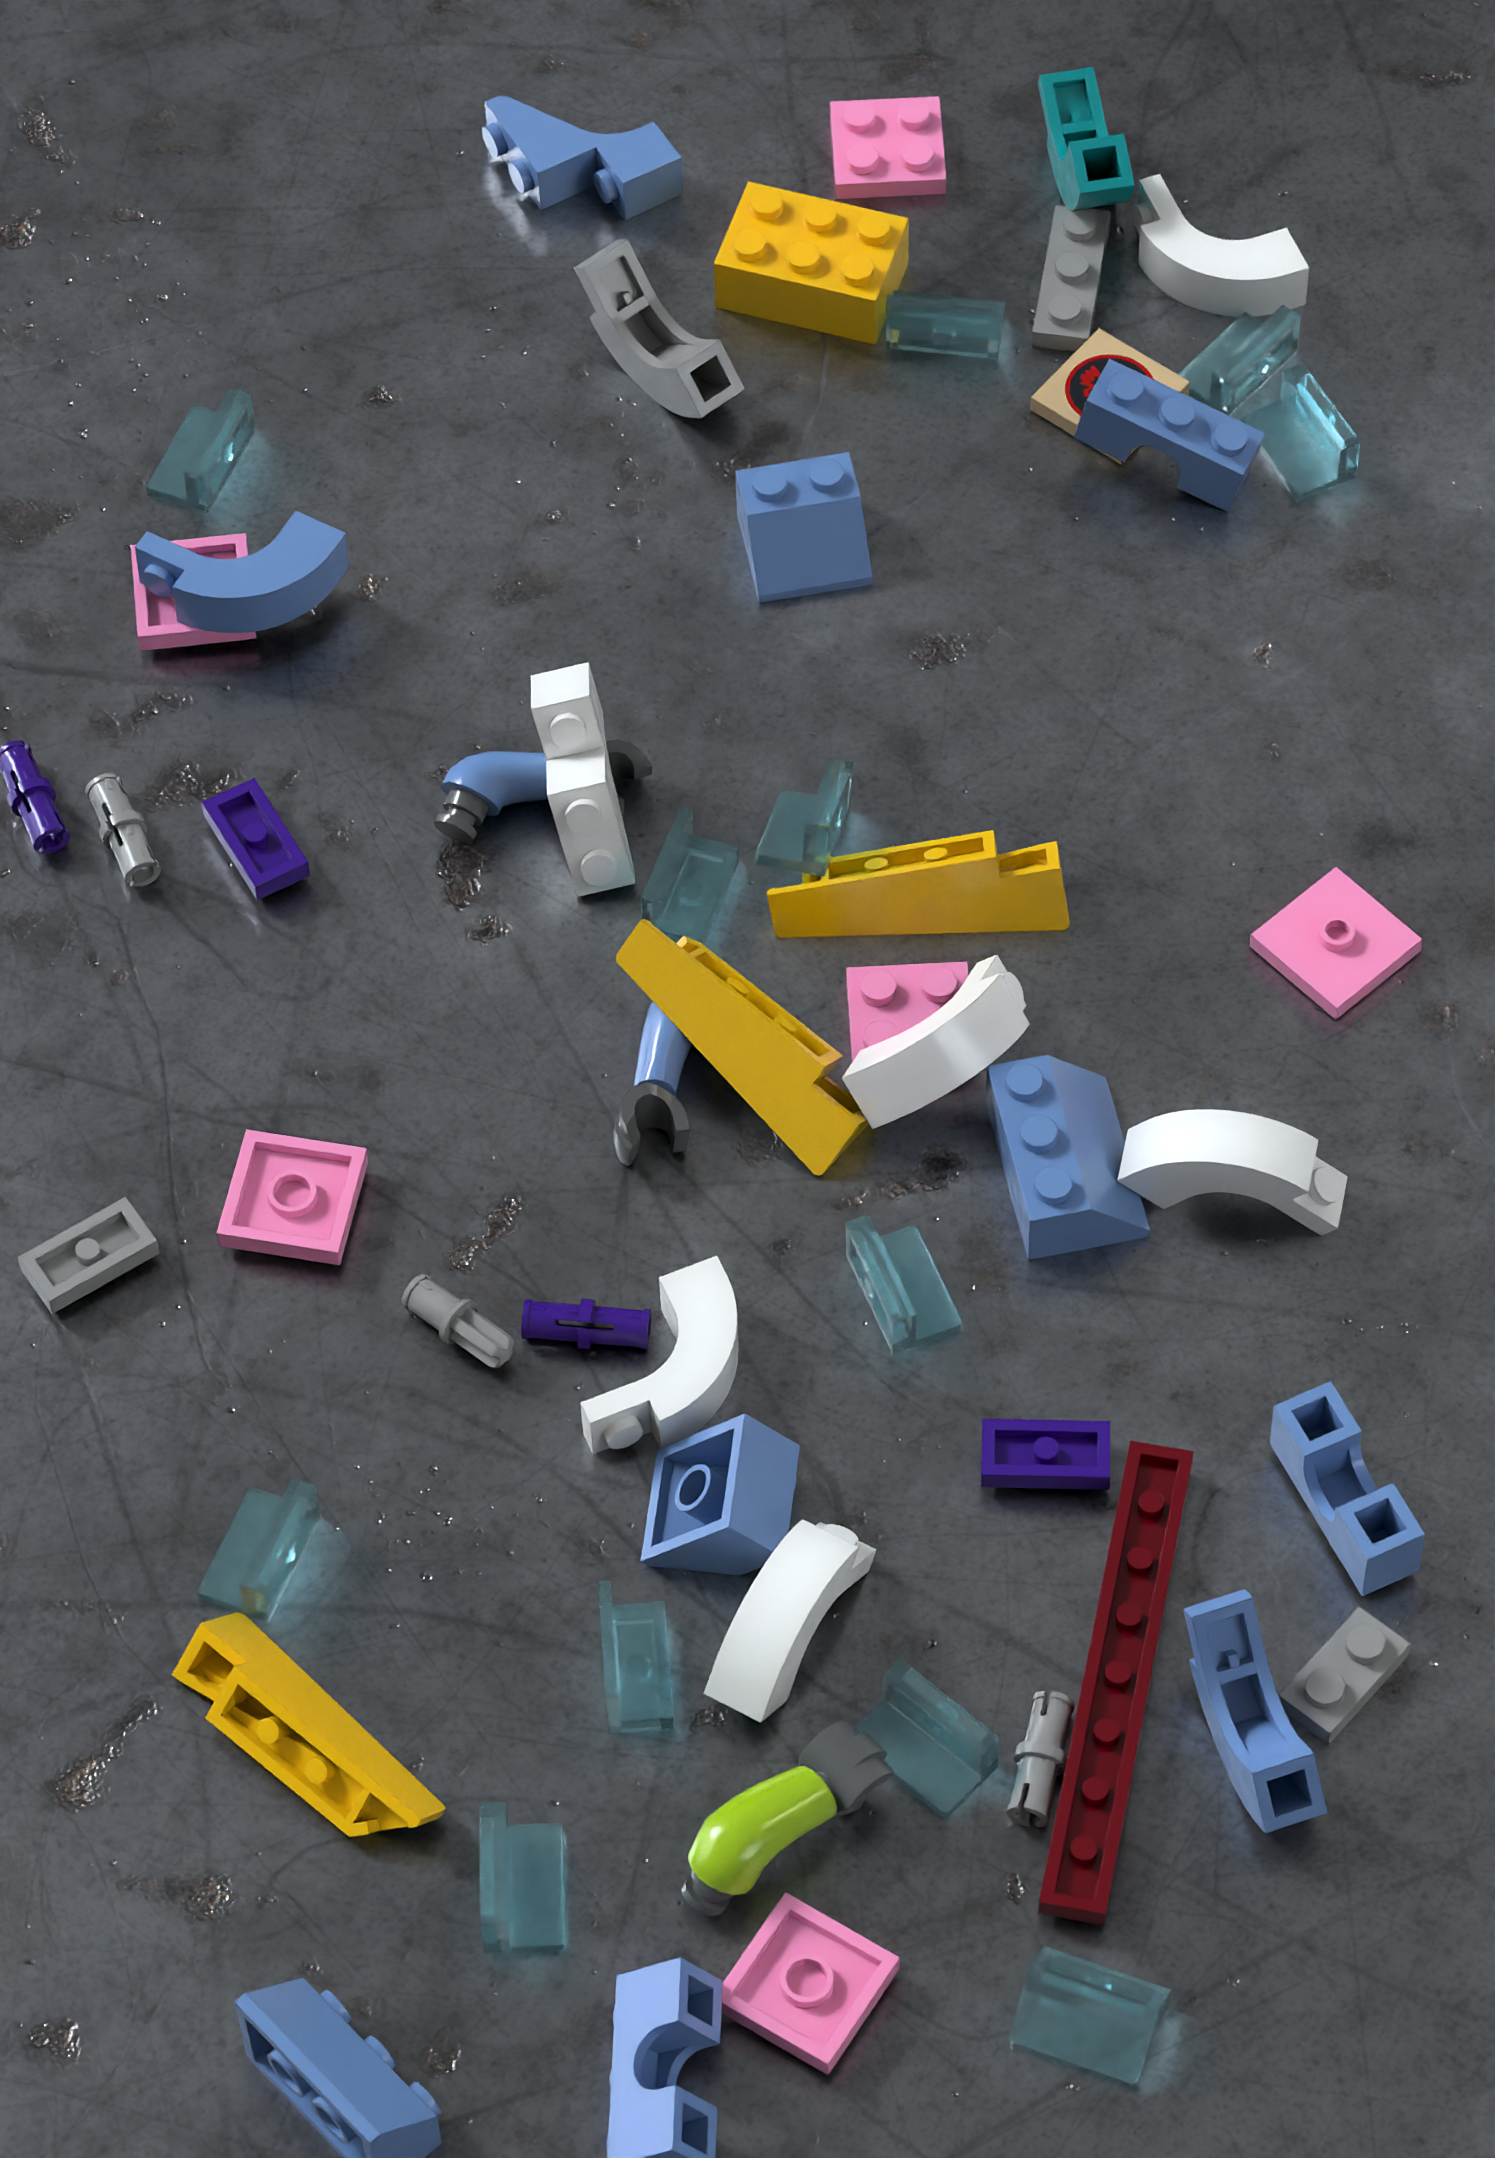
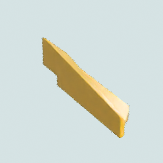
M994 830L818 859L802 868V884L771 888L767 891L774 933L779 938L1066 930L1070 925L1057 841L998 855Z
M646 919L639 921L616 954V962L815 1175L825 1173L869 1124L852 1094L827 1077L834 1070L843 1055L701 942L683 936L675 943L652 925L650 921Z
M235 1612L200 1623L172 1675L180 1682L214 1701L205 1719L347 1836L367 1835L381 1830L407 1826L408 1828L418 1827L439 1819L446 1810L445 1805L246 1615Z

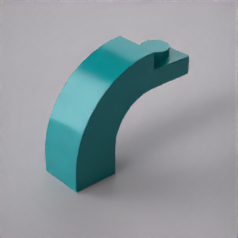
M1094 67L1040 75L1038 87L1048 131L1046 145L1055 181L1064 204L1069 210L1075 211L1129 202L1135 183L1124 133L1110 136L1108 134Z

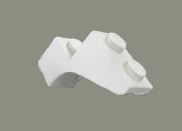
M589 662L531 675V711L546 758L547 797L576 895L579 897L635 884L633 862L608 757L603 710Z

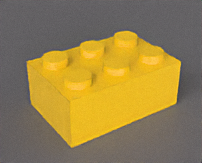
M748 182L714 261L715 308L876 345L909 263V218Z

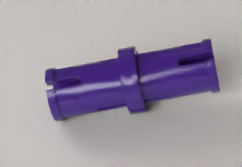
M18 740L4 744L0 747V771L10 791L7 799L12 812L22 818L36 852L39 850L41 854H50L60 850L68 843L70 834L55 806L56 793L52 783L47 778L42 777L28 743L25 744L24 741Z
M525 1299L522 1312L521 1336L522 1339L536 1338L577 1342L578 1349L591 1350L592 1344L632 1346L648 1349L652 1313L651 1309L633 1310L596 1306L594 1299H582L580 1305L536 1302L531 1299ZM559 1320L613 1324L614 1328L560 1324Z

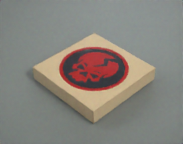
M1099 328L1031 396L1030 410L1074 436L1086 400L1109 358L1187 396L1189 395L1190 381ZM1139 446L1134 447V448L1131 450L1129 456H1130ZM1100 451L1101 453L1105 454L1106 456L1110 457L1120 464L1123 463L1122 461Z

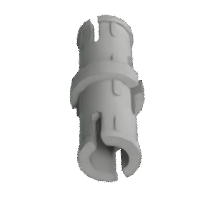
M115 773L98 775L87 784L85 791L101 823L99 828L100 838L108 849L113 850L127 885L129 883L131 887L148 885L158 878L161 873V866L156 860L145 836L148 830L146 821L139 811L133 809L120 776H116Z
M1039 1691L1033 1696V1707L1025 1741L1017 1745L1014 1755V1762H1017L1018 1771L1006 1814L1011 1821L1026 1827H1031L1033 1813L1036 1815L1034 1822L1036 1827L1047 1825L1057 1776L1065 1772L1067 1756H1065L1063 1749L1071 1715L1075 1709V1703L1067 1695L1056 1691H1051L1049 1705L1046 1704V1691Z

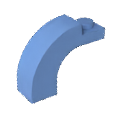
M298 511L293 513L269 545L256 553L241 558L215 559L205 557L148 531L135 546L140 583L144 584L151 592L158 596L174 598L177 622L193 628L218 633L254 632L292 621L307 613L324 600L349 569L346 533Z
M1243 1589L1184 1608L1183 1611L1194 1658L1189 1659L1202 1709L1230 1780L1250 1816L1264 1833H1268L1326 1814L1327 1808L1315 1755L1293 1729L1280 1702L1269 1669L1253 1597Z

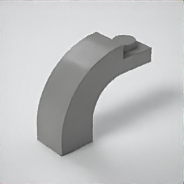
M628 239L614 241L574 267L596 311L589 318L600 338L628 376L658 404L683 417L702 418L745 390L721 340L700 339L691 335L666 311L656 296Z

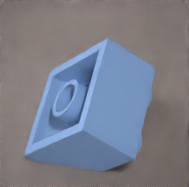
M849 452L735 471L737 516L759 603L873 584L861 496Z
M744 1413L657 1449L641 1562L650 1567L739 1576L763 1567L779 1543L789 1533L793 1494L797 1482L796 1472L800 1445Z

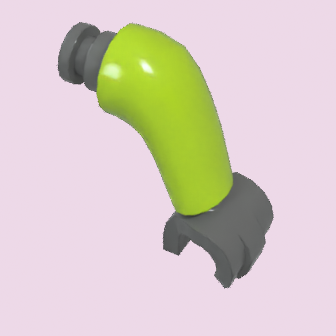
M845 1720L826 1727L800 1753L799 1766L757 1783L741 1792L705 1819L688 1854L692 1872L686 1878L681 1889L684 1900L690 1907L704 1915H720L725 1911L733 1895L744 1894L753 1888L763 1868L780 1851L835 1815H847L859 1810L865 1801L864 1797L895 1773L884 1760L887 1753L867 1733L858 1734Z

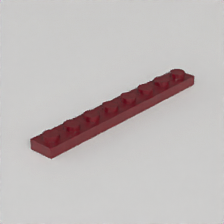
M1130 1440L1039 1899V1914L1105 1925L1192 1470L1194 1451Z

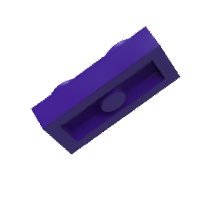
M255 778L201 802L205 819L256 900L310 876L308 860Z
M982 1418L981 1487L1109 1490L1110 1421Z

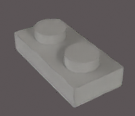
M124 1197L18 1256L21 1271L51 1314L160 1254L157 1239L128 1199Z
M1358 1606L1278 1694L1285 1713L1329 1745L1409 1656L1411 1643Z

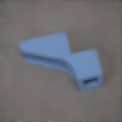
M497 96L485 101L487 126L482 128V136L487 149L493 157L501 156L508 166L510 177L516 189L522 194L527 192L540 210L595 186L600 198L606 204L612 202L622 217L627 220L683 195L681 156L655 122L627 132L599 134L578 128L508 96Z

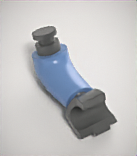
M606 741L613 777L618 776L636 780L652 774V764L639 748L626 741ZM487 751L467 756L450 768L440 786L447 795L443 804V808L447 813L438 814L434 822L435 827L454 840L472 843L477 834L473 825H481L486 815L496 816L502 807L514 803L547 800L545 754L517 751ZM617 796L621 815L623 816L624 798Z
M652 1002L648 1009L642 1031L634 1086L625 1094L620 1105L619 1115L615 1120L613 1132L615 1152L620 1162L626 1166H629L639 1153L640 1130L654 1127L666 1131L669 1136L672 1152L686 1151L690 1127L687 1114L681 1102L675 1098L686 1057L690 1048L694 1045L654 1002Z

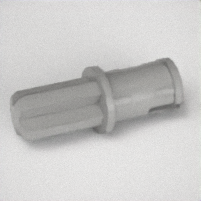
M427 1274L416 1276L406 1287L401 1299L402 1306L438 1329L440 1339L446 1344L457 1343L491 1368H500L505 1361L510 1360L514 1353L513 1345L515 1341L513 1337L479 1314L477 1304L472 1300H459L434 1282L433 1278Z

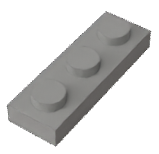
M1055 205L1032 331V347L1076 352L1091 337L1110 228L1111 211L1096 209L1071 211L1067 206Z

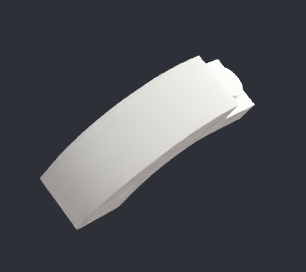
M1160 174L1139 180L1138 204L1132 207L1133 221L1140 235L1138 264L1149 279L1163 292L1195 309L1234 317L1271 315L1306 305L1309 266L1287 228L1244 240L1215 238L1197 230L1184 218Z
M998 955L976 963L954 997L934 1014L896 1036L860 1050L842 1079L872 1129L912 1113L954 1090L990 1065L1018 1040L1030 1025L1023 1013L1027 1005L1024 1001L1023 990L1018 979L1011 972H1007Z
M1196 1109L1156 1116L1128 1129L1117 1181L1162 1209H1166L1189 1197L1204 1193L1225 1192L1253 1197L1272 1205L1323 1236L1338 1229L1348 1176L1316 1157L1318 1139L1295 1127L1244 1112Z
M718 1256L659 1277L661 1310L677 1341L668 1360L654 1373L641 1380L580 1402L583 1434L593 1454L608 1448L622 1449L637 1442L642 1435L652 1432L659 1448H662L695 1434L715 1415L723 1404L735 1378L739 1345L734 1292Z
M803 1519L797 1523L770 1555L744 1597L723 1640L704 1694L760 1723L783 1705L788 1699L803 1655L819 1623L833 1602L846 1589L869 1572L876 1549L858 1541L857 1535L843 1526L824 1524L822 1522L814 1525Z

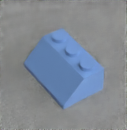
M1050 1055L987 1066L986 1108L1028 1260L1150 1237V1228L1140 1195L1117 1181L1125 1142L1106 1077Z
M304 1978L244 1993L234 2002L247 2058L343 2158H425L442 2143L437 2117L441 2114V2110L434 2098L418 2082H413L409 2087L393 2071L396 2064L387 2049L371 2035L363 2040L348 2025L351 2022L348 2011L330 1991L325 1990L319 1995Z

